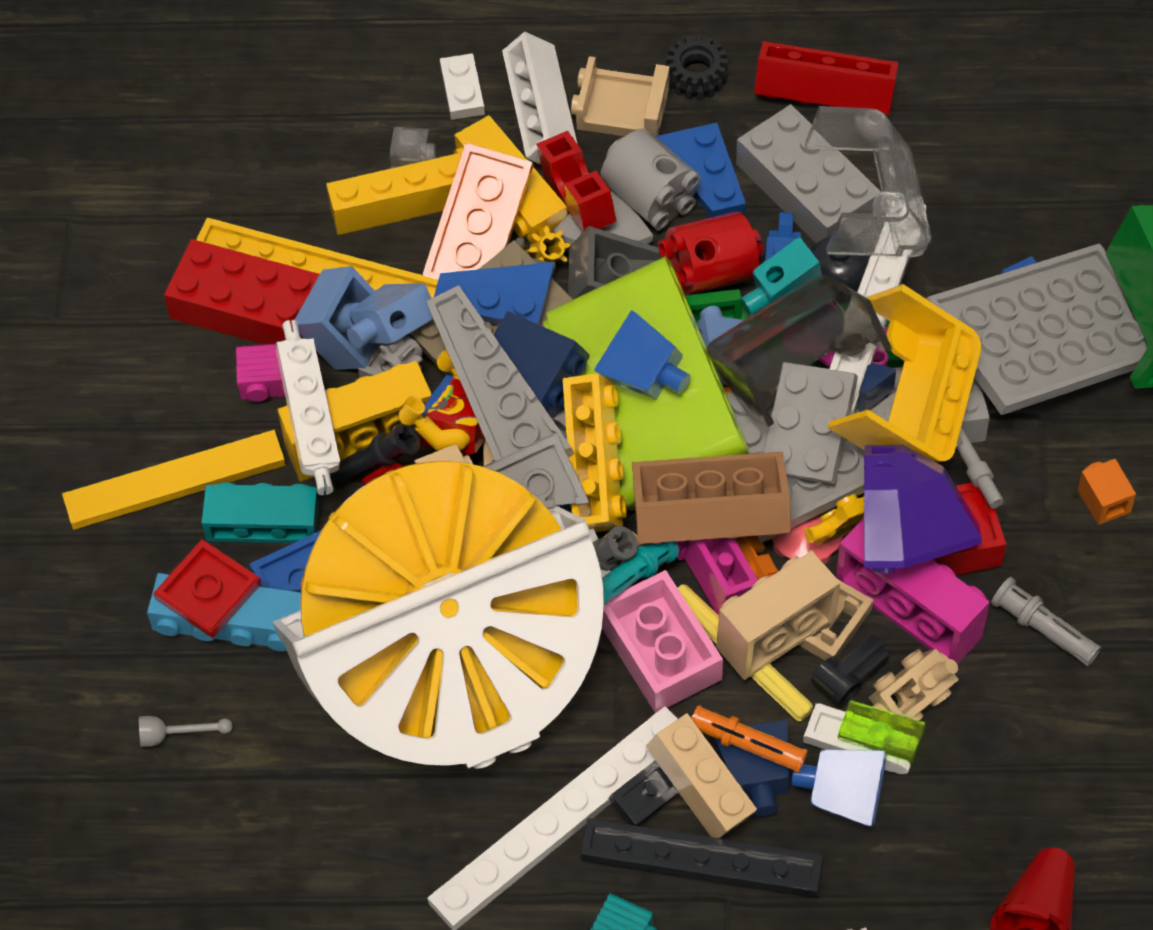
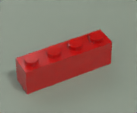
M763 41L758 58L754 94L764 95L770 99L785 98L797 100L803 104L817 103L830 105L835 109L849 108L861 110L872 115H890L898 62Z

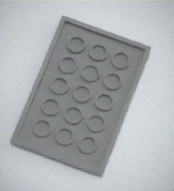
M1100 243L927 297V300L968 325L978 334L981 341V353L974 378L1001 415L1134 371L1148 348V344L1106 257V251Z

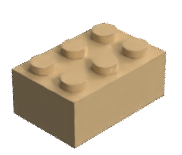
M812 550L800 558L798 556L791 558L779 572L771 577L764 576L754 583L751 590L740 597L736 595L729 598L721 606L716 648L744 680L835 620L840 582Z

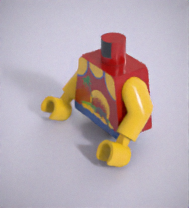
M446 349L438 356L437 366L444 372H452L453 376H445L425 405L418 397L409 396L399 412V420L405 425H416L415 430L419 434L420 445L433 447L439 451L457 444L461 453L474 454L485 441V437Z

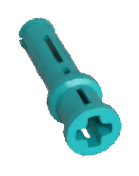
M677 542L646 543L643 546L640 545L635 555L602 577L604 605L634 584L638 579L652 577L657 573L658 567L664 562L675 560L679 555Z

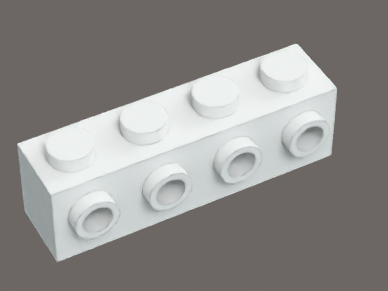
M524 32L503 49L502 52L526 158L541 164L536 143L565 131H569L576 143L577 140L555 46Z

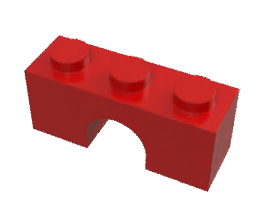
M569 131L536 143L544 177L557 196L567 206V210L582 232L588 226L601 229L617 222L611 190L596 170L591 173L588 172L582 150Z

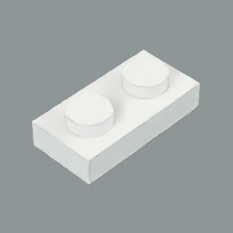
M473 53L440 58V68L451 120L485 115Z

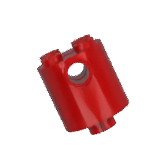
M732 212L670 227L666 232L665 239H661L658 242L661 258L666 256L671 261L685 295H695L754 280L753 271L759 266V257L763 254L760 234L756 229H752L746 217L740 212Z

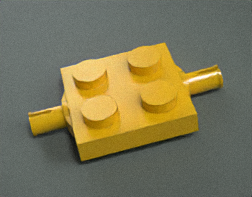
M852 494L838 501L835 504L837 509L820 517L822 523L807 527L804 530L807 541L809 543L816 542L818 546L849 534L864 518V496L858 498L856 494Z

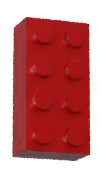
M191 239L166 289L164 297L170 319L263 345L277 344V342L286 340L282 324L289 320L291 326L292 320H295L320 274Z

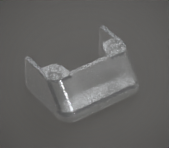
M819 106L805 141L806 149L873 151L882 193L875 197L872 204L873 214L841 212L827 245V254L917 257L922 255L930 243L931 234L915 163L909 145L888 117L879 110Z

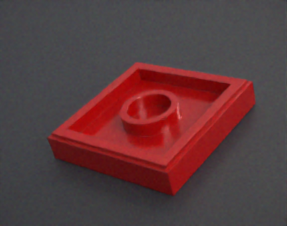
M201 539L154 591L153 595L155 600L213 639L262 583L260 577Z

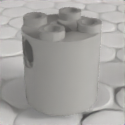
M638 129L616 140L608 149L601 169V178L608 188L623 199L656 230L663 229L679 213L681 215L688 214L695 206L696 199L693 196L701 180L700 174L647 129Z

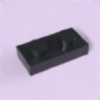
M655 760L613 792L608 799L629 825L637 826L679 792Z

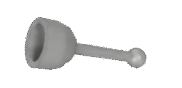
M139 716L140 747L158 745L164 740L166 734L219 730V732L227 734L231 732L233 724L229 719L224 718L218 723L166 726L158 717Z

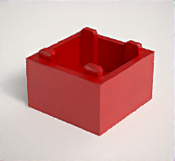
M972 483L957 485L958 491L980 524L981 544L933 560L938 564L942 563L948 566L955 575L1002 566L1006 541L995 508H990L979 487H974Z

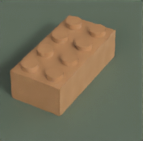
M783 451L632 462L638 544H660L663 542L686 540L699 541L715 538L734 539L743 536H774L791 533L790 494Z

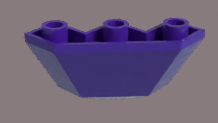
M865 445L864 568H873V571L877 573H891L896 571V568H906L981 544L980 524L943 466L904 445Z

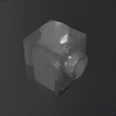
M394 127L389 154L391 169L435 159L436 145L435 143H430L429 129Z

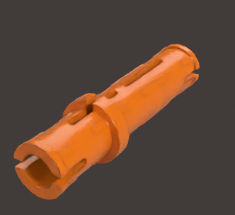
M700 705L697 706L692 716L693 722L701 732L721 740V745L729 747L731 744L763 759L792 769L796 773L800 772L808 750L801 749L770 734L740 723V718L732 715L731 718H727ZM714 725H721L725 728L738 732L744 735L745 737L744 739H742L731 733L718 729ZM754 739L783 751V754L781 755L753 743L752 740Z

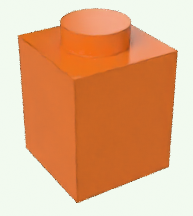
M1116 459L1105 463H1092L1081 473L1077 490L1097 525L1131 513L1136 493Z

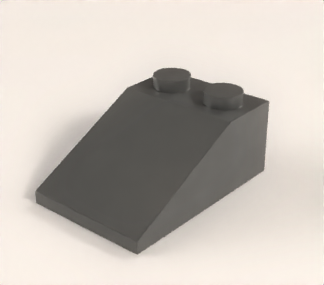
M588 226L569 247L568 295L575 299L661 259L658 247Z

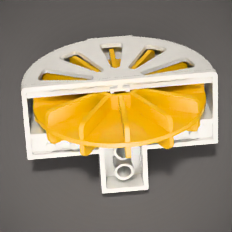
M433 461L408 465L386 472L357 490L335 513L332 512L311 550L305 567L304 576L301 580L300 610L272 623L277 636L284 642L298 676L309 693L335 722L350 735L385 755L408 762L425 765L465 764L468 768L472 766L475 769L483 768L495 762V756L507 751L517 753L529 748L532 745L531 741L540 737L539 732L554 720L570 702L591 666L602 629L604 609L601 571L590 538L591 533L585 519L556 505L555 507L546 508L540 500L516 481L482 466L464 462Z

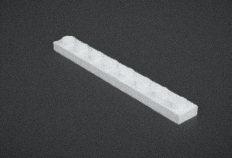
M664 706L428 897V904L452 930H457L587 824L588 818L593 819L611 804L608 797L655 761L646 745L658 732L672 724L677 718Z

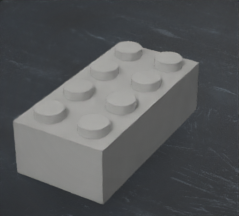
M791 104L737 139L736 164L785 213H794L793 221L815 243L833 235L851 236L879 217L881 191Z

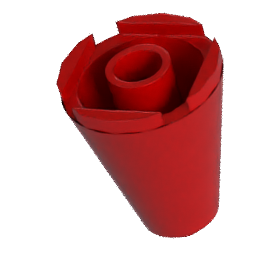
M1055 847L1040 850L994 911L990 930H1072L1075 862L1069 854Z

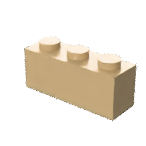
M688 713L658 732L646 745L649 752L712 838L720 839L757 810Z

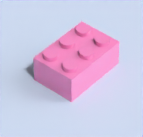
M666 570L624 590L604 605L602 629L655 713L664 706L668 708L722 680L723 658Z

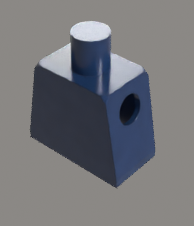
M787 720L748 725L788 742ZM722 729L723 731L731 733L742 739H744L745 737L744 735L733 730ZM713 737L714 751L748 798L751 799L757 809L754 814L756 816H768L777 811L775 796L788 792L789 768L763 759L731 744L729 747L721 745V740ZM752 740L753 743L781 755L783 754V751L757 740Z

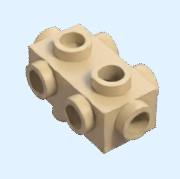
M920 649L915 650L901 661V664L904 666L903 670L895 676L892 672H889L873 684L876 691L868 698L874 704L870 711L877 722L883 725L888 724L890 728L903 726L904 729H907L923 717L920 711L931 703L932 706H935L951 694L948 688L959 680L955 675L958 671V665L953 659H948L943 653L938 652L937 649L924 653ZM891 695L897 698L898 705L892 700Z

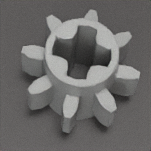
M404 336L396 342L379 346L382 352L378 355L380 358L378 364L383 372L390 370L398 364H408L417 361L419 365L423 360L421 358L423 354L421 347L409 336Z

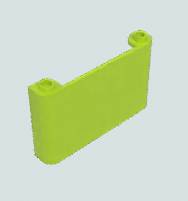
M666 256L547 311L548 319L543 321L545 328L575 340L589 353L590 357L582 375L596 374L594 368L631 310L642 317L683 354L682 360L677 367L690 374L691 378L688 386L681 394L665 386L660 395L653 399L615 385L619 398L618 406L614 407L615 421L619 423L621 429V442L617 444V452L624 468V478L620 480V493L624 496L626 507L630 511L635 510L632 462L751 454L672 263Z

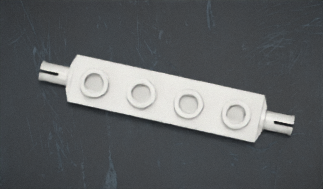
M288 320L282 324L286 340L277 342L276 354L301 473L315 476L318 494L324 495L325 490L326 495L333 492L330 474L339 470L340 458L314 339H301L297 321L292 320L290 326V321Z

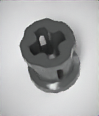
M623 526L614 527L607 533L606 537L592 542L600 569L604 571L617 567L621 560H627L635 555L638 548L636 536L631 530Z

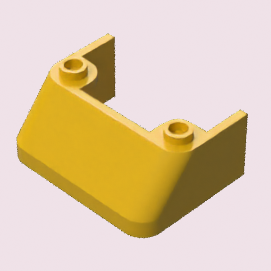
M904 284L865 297L863 301L864 306L890 321L887 330L888 346L896 356L905 361L889 420L886 421L867 409L829 421L828 429L865 450V445H904L936 463L949 460L955 452L981 353V341L978 334L971 327Z

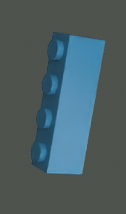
M157 574L147 611L152 630L166 636L184 634L194 636L202 641L220 639L231 641L239 646L256 644L268 646L275 651H287L284 642L277 636L272 622L300 610L301 592L259 587L212 639L155 600L154 591L169 576V574Z

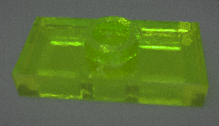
M850 700L838 732V740L871 750L885 751L887 755L913 762L925 730V722Z

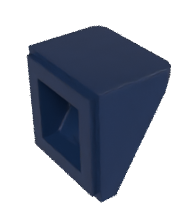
M870 362V365L868 364L859 390L858 412L870 409L894 389L896 369Z

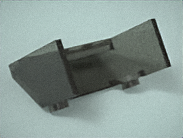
M828 275L817 276L808 280L715 338L706 347L715 368L744 410L767 427L774 424L769 410L774 406L777 393L775 386L779 384L783 362L809 366L832 350L847 356L857 355L869 343L886 353L892 349L870 299Z

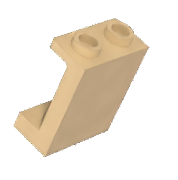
M589 56L586 68H580L578 75V88H581L580 94H574L571 105V115H576L577 130L625 136L638 129H647L654 136H659L670 88V66L656 64L654 76L598 69L596 67V57Z

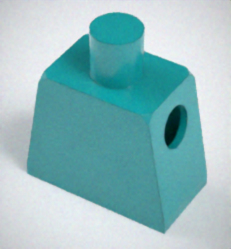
M799 237L755 268L753 278L756 289L741 297L740 300L751 317L768 308L775 319H782L826 296L820 263Z

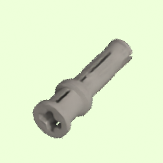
M1009 577L998 589L991 604L996 608L1001 606L1018 618L1017 623L1021 626L1028 627L1030 625L1035 630H1038L1088 667L1095 660L1102 647L1050 612V610L1044 607L1042 598L1039 596L1032 597L1015 585L1016 580Z

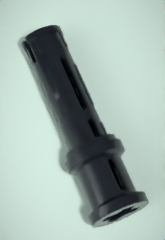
M400 422L392 428L391 432L376 435L369 446L340 461L339 470L330 474L331 482L337 486H343L350 480L379 465L391 466L398 461L400 456L414 454L420 447L418 432L412 425L409 426Z

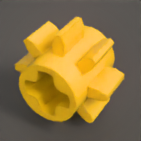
M548 226L540 228V236L534 233L528 235L527 238L531 245L525 252L534 259L550 263L555 261L563 264L567 261L563 253L566 248L570 247V243H564L561 237L562 230L550 233ZM546 242L550 245L548 248L549 255L545 253L546 245L544 243Z

